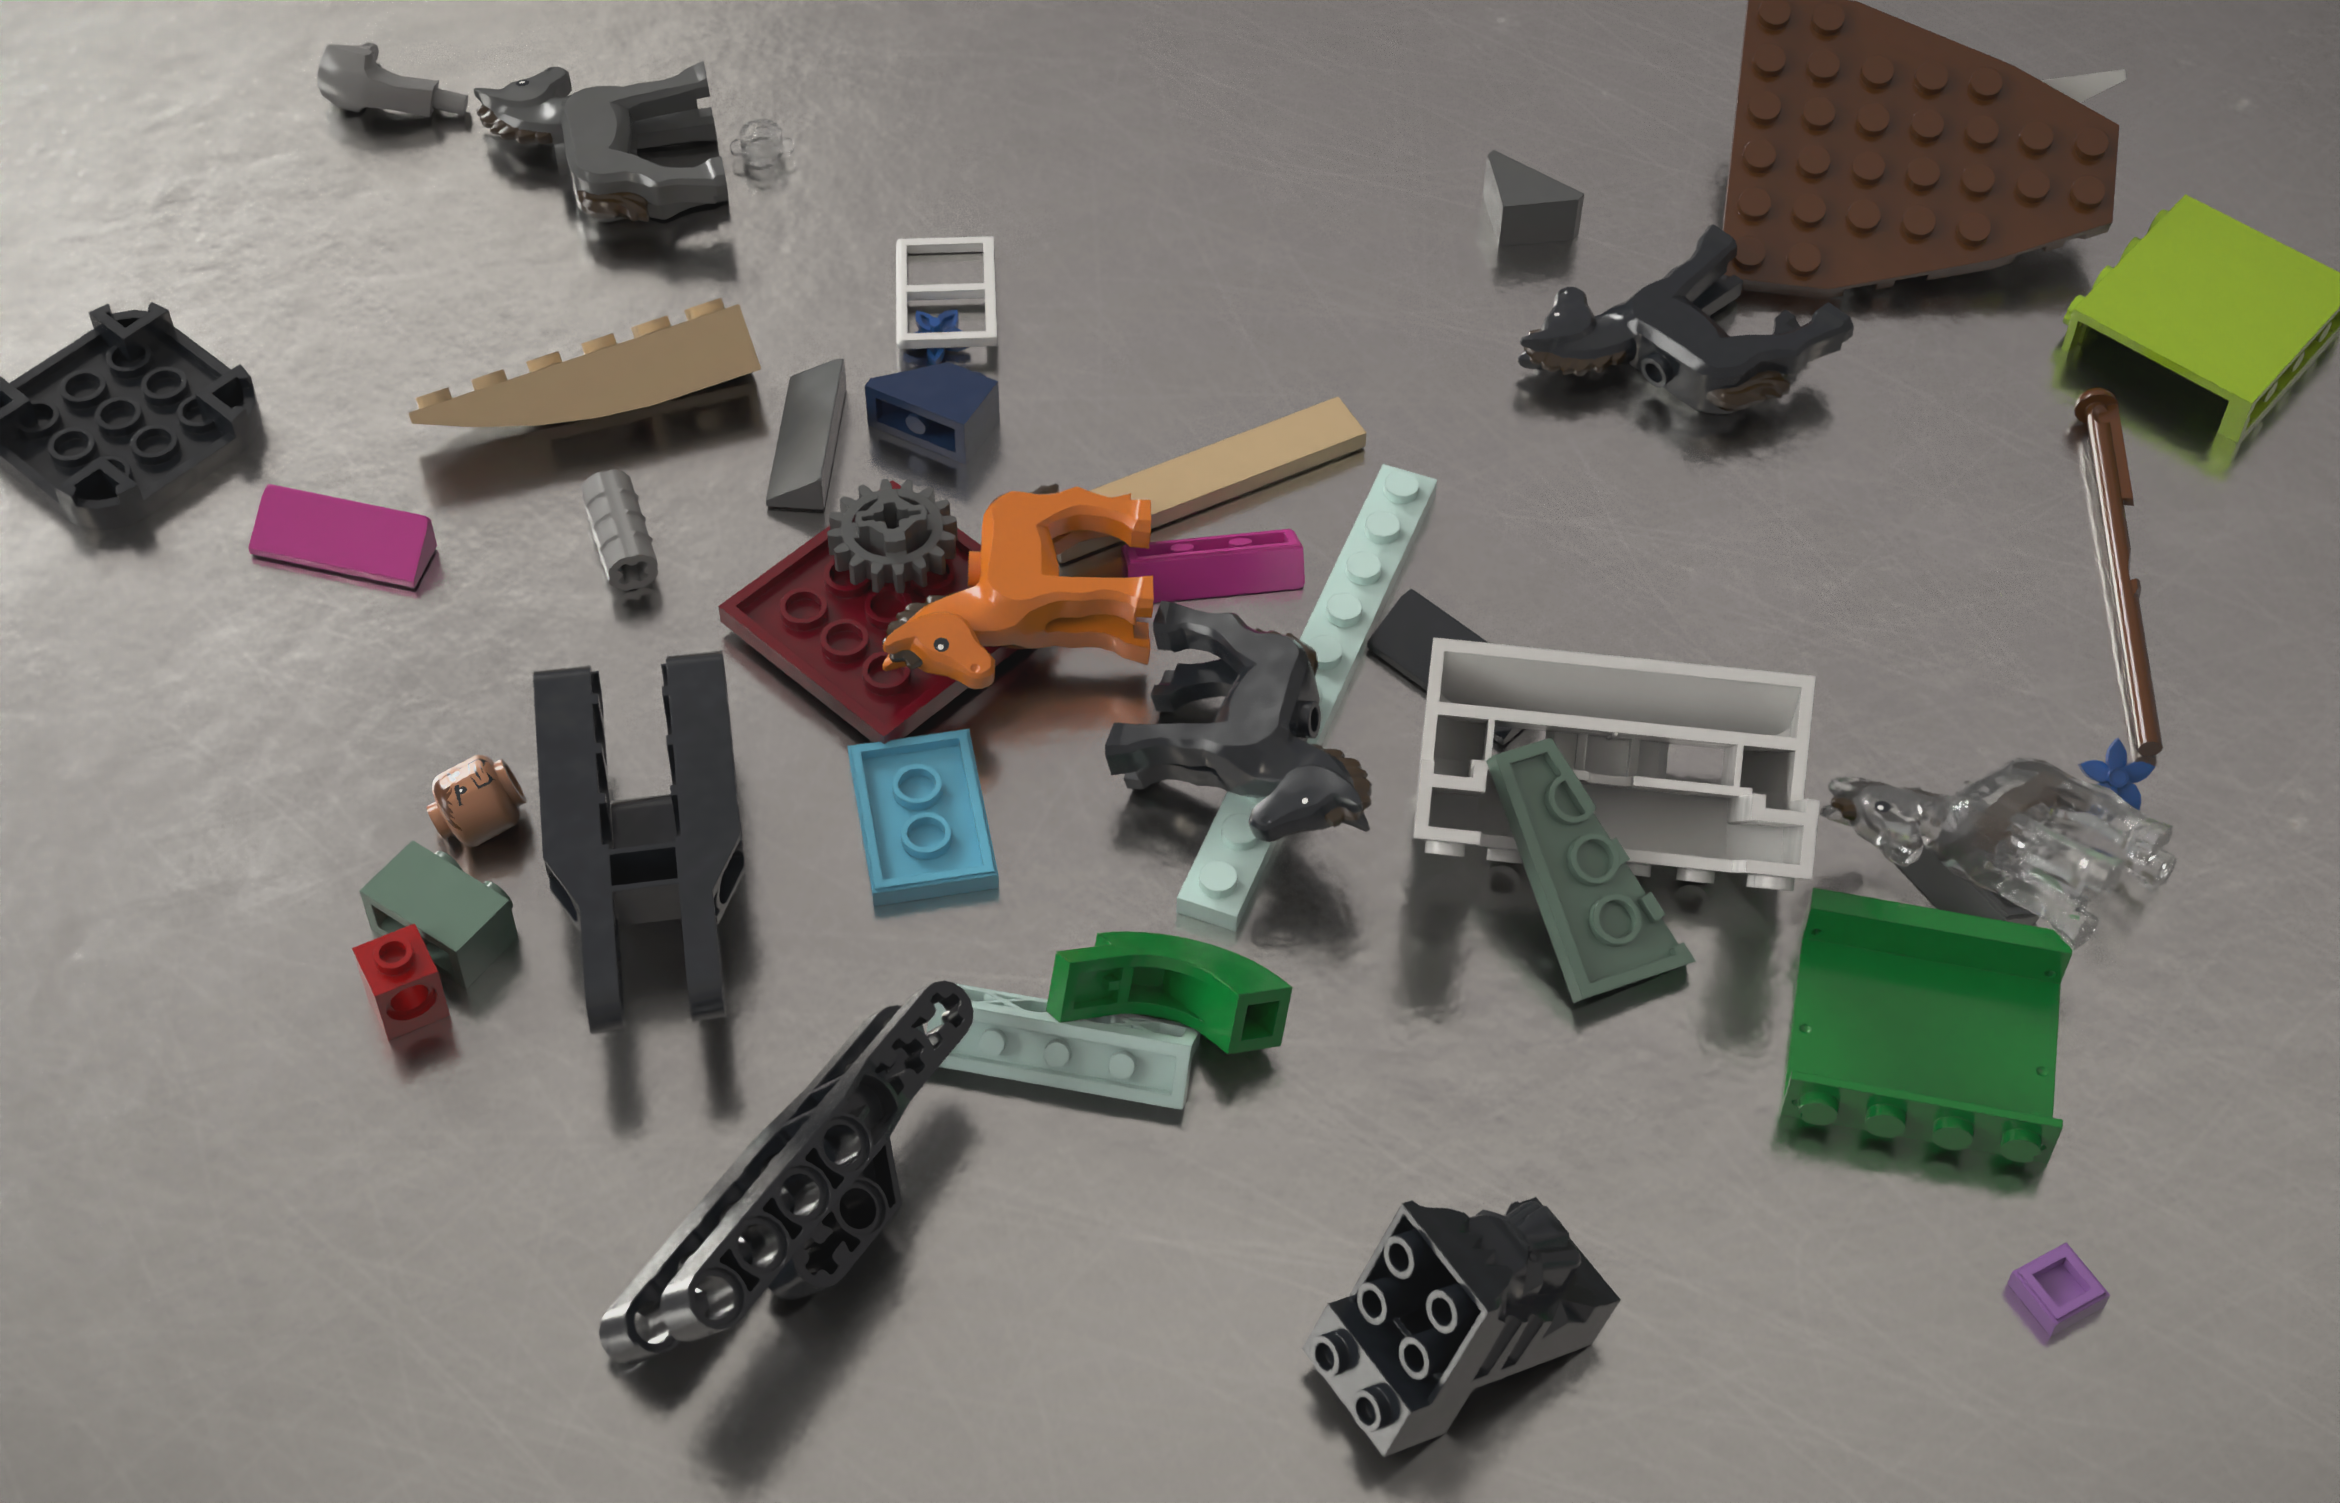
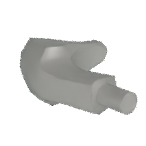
M366 42L362 45L328 44L320 60L317 74L318 88L324 98L339 108L359 113L366 107L395 110L430 118L434 109L462 116L466 113L468 95L439 89V80L400 76L379 67L377 64L379 49L375 43Z

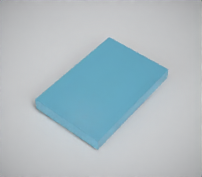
M969 729L894 739L886 744L871 742L847 746L873 906L999 888V875Z

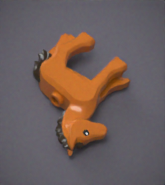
M1056 483L1050 486L1041 485L1038 489L1029 493L1010 491L1000 495L991 502L984 513L981 551H969L968 587L971 588L950 593L948 596H928L925 603H911L906 606L905 611L896 615L897 621L889 623L886 631L887 636L882 642L883 651L889 653L883 662V670L889 671L906 666L911 670L919 668L926 673L952 678L971 689H982L990 686L995 678V659L983 646H1002L1012 649H1039L1051 646L1071 649L1094 647L1113 651L1125 659L1148 665L1150 655L1149 627L1146 622H1136V617L1152 618L1154 601L1153 576L1130 578L1059 576L1057 555L1079 542L1109 536L1119 538L1130 547L1149 549L1152 521L1151 500H1131V493L1117 497H1106L1078 486L1059 492V486Z

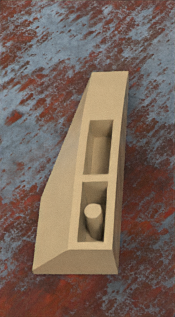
M722 298L684 310L687 321L671 326L667 315L631 327L634 339L617 344L612 333L581 343L584 355L562 362L560 353L557 351L527 361L526 364L530 373L507 380L505 371L502 369L472 379L474 391L454 398L451 396L449 387L417 397L415 399L419 409L409 412L408 416L411 424L457 427L538 426L594 419L653 406L761 370V366L740 305L737 304L725 308Z

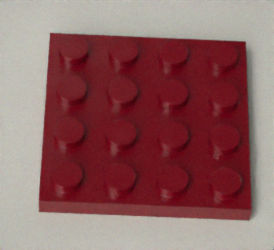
M894 480L890 481L892 489L901 488V485ZM829 525L718 606L720 622L870 741L886 744L890 740L904 738L969 688L952 678L926 673L919 668L911 670L906 666L889 671H884L882 668L884 660L889 655V653L883 651L882 642L887 636L886 631L889 623L897 621L896 615L905 611L906 606L911 603H925L928 596H948L950 593L971 588L968 587L969 551H981V545L959 528H957L955 559H945L946 573L944 575L934 574L929 571L927 572L928 586L922 588L911 580L905 582L904 593H897L893 583H885L881 591L876 593L872 590V580L866 578L863 582L853 585L850 582L849 570L838 572L835 569L834 555H829L827 531L830 530ZM983 646L995 659V667L1018 650L1002 646Z

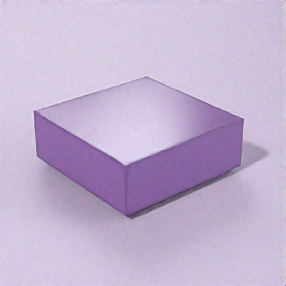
M2067 1242L2012 1271L2007 1283L2050 1337L2104 1308L2110 1297L2108 1291Z

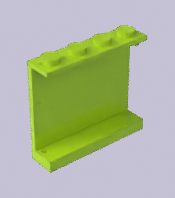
M2185 194L2170 211L2162 209L2156 215L2147 234L2142 239L2134 237L2130 241L2120 258V262L2114 268L2107 265L2100 272L2092 290L2086 297L2081 294L2075 297L2063 318V324L2067 325L2068 328L2061 349L2069 352L2078 342L2082 344L2086 340L2087 334L2092 328L2228 400L2229 403L2217 433L2238 443L2340 330V272Z

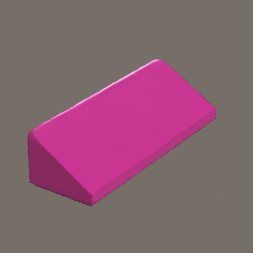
M268 484L261 497L248 549L250 554L415 588L437 547L432 521L427 516Z
M1292 529L1150 542L1149 549L1130 547L1127 544L1121 547L1125 578L1153 576V603L1300 589L1305 584L1303 546Z

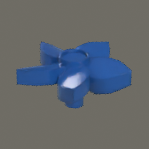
M916 310V325L920 331L914 333L962 331L958 329V310L944 311L937 318ZM970 347L927 348L928 360L932 365L940 364L946 350L959 352Z
M2116 738L2107 749L2106 763L2098 760H2088L2078 764L2087 778L2098 782L2090 792L2098 795V801L2094 809L2106 806L2116 799L2122 806L2140 810L2141 794L2133 783L2146 779L2155 768V766L2143 761L2127 763V751L2119 738Z

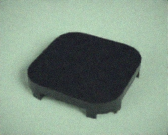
M153 302L149 304L148 311L129 310L112 313L109 304L88 313L94 329L10 383L0 376V467L65 520L82 528L105 531L128 527L149 517L241 454L256 439L262 425L260 407L253 382L241 364L233 369L227 367L174 327L169 310Z

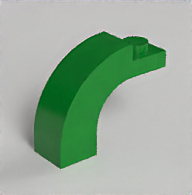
M1103 932L1097 933L1094 947L1056 951L1046 1012L1060 1023L1118 1014H1143L1162 1017L1195 1029L1225 1053L1234 1054L1281 1046L1293 987L1255 961L1212 944L1159 933Z

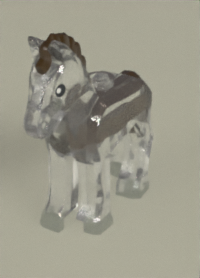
M2016 758L1996 768L1974 783L1967 780L1958 788L1953 796L1907 787H1895L1861 777H1837L1832 779L1828 785L1829 791L1834 795L1830 802L1831 805H1825L1820 810L1822 817L1852 827L1858 836L1873 844L1892 863L1908 866L1919 860L1924 846L1933 852L1952 874L1978 887L1998 893L2014 904L2039 916L2051 925L2057 935L2074 951L2091 938L2100 919L2086 910L2090 898L2083 895V893L2089 889L2099 894L2103 891L2111 893L2116 889L2123 869L2131 873L2137 879L2140 886L2154 892L2167 882L2177 862L2173 854L2163 850L2170 841L2173 826L2165 822H2159L2135 809L2110 788L2082 781L2045 760L2033 758ZM2040 869H2043L2066 880L2070 885H2072L2075 888V890Z

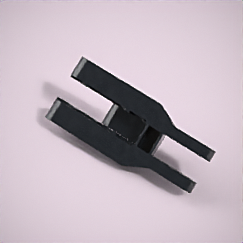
M722 650L667 656L666 663L661 664L664 682L662 697L668 729L666 744L672 777V785H670L671 794L611 801V809L604 711L599 671L592 672L591 666L587 665L533 672L543 860L549 877L551 893L581 932L585 1000L591 1034L626 1030L619 926L672 919H682L686 977L692 1022L726 1018L718 924L745 871V859Z
M945 980L934 982L910 996L903 1006L894 1005L886 1007L872 1014L859 1025L806 1089L747 1146L609 1307L600 1322L599 1329L602 1347L609 1357L619 1363L631 1365L671 1351L681 1341L691 1342L728 1329L743 1318L767 1287L782 1299L796 1300L832 1287L844 1278L902 1206L890 1136L910 1101L968 1032L973 1022L974 1011L971 999L964 989L953 982ZM939 1002L946 1010L941 1018L944 1024L932 1029L925 1035L923 1024L929 1022L935 1015L936 1008L934 1004ZM763 1167L765 1171L761 1174V1168ZM840 1202L849 1210L851 1226L841 1216ZM793 1207H794V1214H793L792 1212H790V1210H791ZM722 1214L725 1218L720 1223V1216ZM814 1246H818L819 1248H821L820 1250L811 1253L810 1256L806 1251L807 1249H810ZM753 1256L752 1265L747 1262ZM679 1262H680L681 1264H683V1265H682L683 1267H682V1269L678 1272V1265H679ZM710 1307L709 1317L707 1318L704 1316V1313ZM637 1312L644 1316L649 1323L651 1331L649 1342L643 1340L636 1331L635 1315Z

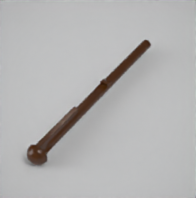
M2091 388L2084 391L2076 400L2074 414L2079 421L2086 423L2088 426L2137 748L2141 755L2153 756L2162 751L2163 744L2139 601L2141 583L2137 578L2130 580L2129 576L2131 545L2124 505L2134 506L2119 414V403L2115 395L2104 388Z

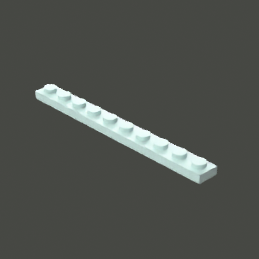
M1383 464L1300 637L1301 641L1316 651L1319 665L1315 678L1320 697L1321 723L1317 737L1308 738L1307 743L1322 745L1366 649L1367 641L1372 636L1436 496L1437 479ZM1227 791L1177 896L1176 913L1236 932L1278 841L1266 842L1256 838L1249 826L1252 809L1266 797L1253 798Z

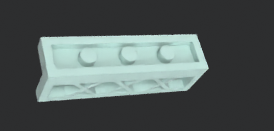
M957 984L964 989L971 999L974 1011L973 1022L965 1036L939 1067L1179 1110L1183 1109L1186 1103L1192 1058L1200 1042L1201 1033L1179 1022L1135 1014H1118L1060 1023L1046 1012L1048 999ZM939 1002L934 1004L936 1012L928 1022L927 1032L944 1024L941 1018L946 1010Z

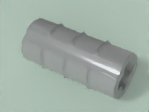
M613 469L593 474L582 485V498L588 514L587 522L591 524L595 536L594 543L598 546L601 556L600 564L604 566L609 584L615 589L629 591L643 588L657 577L658 562L652 546L653 538L649 536L645 525L646 517L642 514L638 503L639 496L635 493L630 476L623 471Z

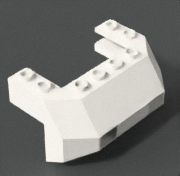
M1433 637L1413 839L1425 841L1424 853L1464 857L1465 846L1487 848L1486 860L1523 864L1486 760L1492 756L1495 726L1546 731L1545 739L1552 737L1596 806L1594 814L1610 839L1617 838L1630 858L1626 863L1634 876L1651 877L1652 865L1677 867L1676 880L1714 884L1715 872L1747 875L1746 887L1794 891L1795 879L1812 880L1820 800L1804 799L1816 676ZM1669 744L1724 749L1721 785L1665 779Z

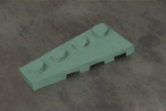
M1552 737L1495 754L1486 760L1573 1003L1696 962L1685 943L1678 944L1663 921L1662 917L1666 914L1652 892L1646 894L1626 863L1630 858L1617 838L1611 840L1594 814L1596 810L1594 802Z

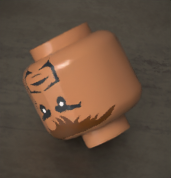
M475 755L434 778L432 793L435 802L426 808L431 821L443 839L455 835L465 846L477 847L515 827L521 818L519 806L527 801L518 780L503 759L494 762L488 756Z

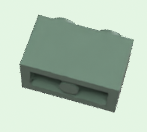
M414 840L359 890L372 930L384 936L415 923L438 972L465 989L518 938L512 913L513 903L501 887L491 881L481 883L465 873L457 861L447 853L442 851L433 853Z

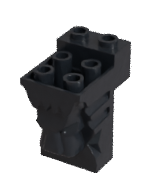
M1537 1197L1520 1203L1518 1201L1511 1203L1504 1216L1483 1209L1472 1217H1469L1464 1212L1449 1208L1420 1206L1411 1200L1401 1204L1349 1297L1327 1304L1302 1349L1313 1362L1316 1370L1325 1378L1352 1414L1358 1426L1364 1430L1382 1456L1385 1457L1445 1434L1473 1389L1593 1344L1621 1299L1570 1239L1569 1232L1547 1206L1542 1205Z

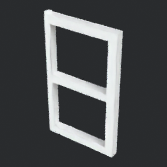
M994 236L897 240L896 343L899 349L997 346ZM983 252L984 283L908 285L907 254ZM985 298L986 331L908 333V301Z

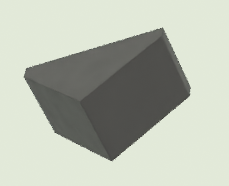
M1492 150L1487 155L1483 198L1498 247L1573 240L1579 234L1584 193L1495 150Z

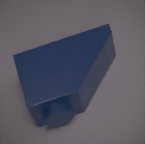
M950 362L870 378L865 384L868 426L965 465L1000 422L998 381L986 377L980 372L971 371Z

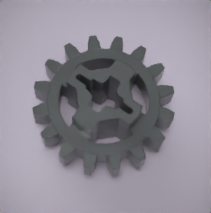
M882 479L880 490L874 492L864 484L858 486V500L843 496L840 499L841 512L830 513V530L827 531L829 555H834L835 569L838 572L849 570L850 582L853 585L863 582L866 578L872 580L873 592L879 593L885 583H893L897 593H904L905 582L911 580L922 588L928 586L927 572L930 571L934 574L944 575L946 573L945 559H955L956 540H958L957 520L955 516L950 515L949 501L946 499L935 502V492L930 486L923 489L920 493L913 492V480L907 479L900 489H892L889 480Z

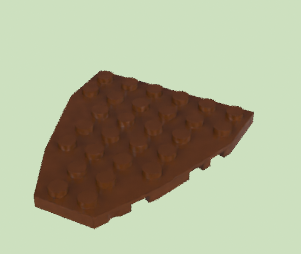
M1747 0L1722 228L1724 232L1734 238L1738 247L1737 256L1728 263L1727 272L1724 275L1732 276L1734 274L1742 279L1743 290L1828 299L1843 296L1845 289L1874 284L1875 289L1878 290L1893 287L1895 280L1925 275L1926 281L1994 269L2012 263L2015 256L2042 248L2044 252L2063 247L2071 239H2088L2106 233L2113 222L2119 125L2012 64L1858 1Z

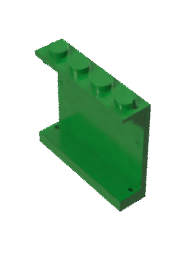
M1813 887L1802 927L1781 1115L1801 1118L1805 1122L1814 1125L1834 1124L1866 1130L1873 1135L1884 1138L1899 1136L1932 1142L1949 1150L1970 1149L2002 1155L2015 1162L2035 1161L2048 1164L2063 1129V1120L2053 1118L2060 988L2072 956L2073 933Z

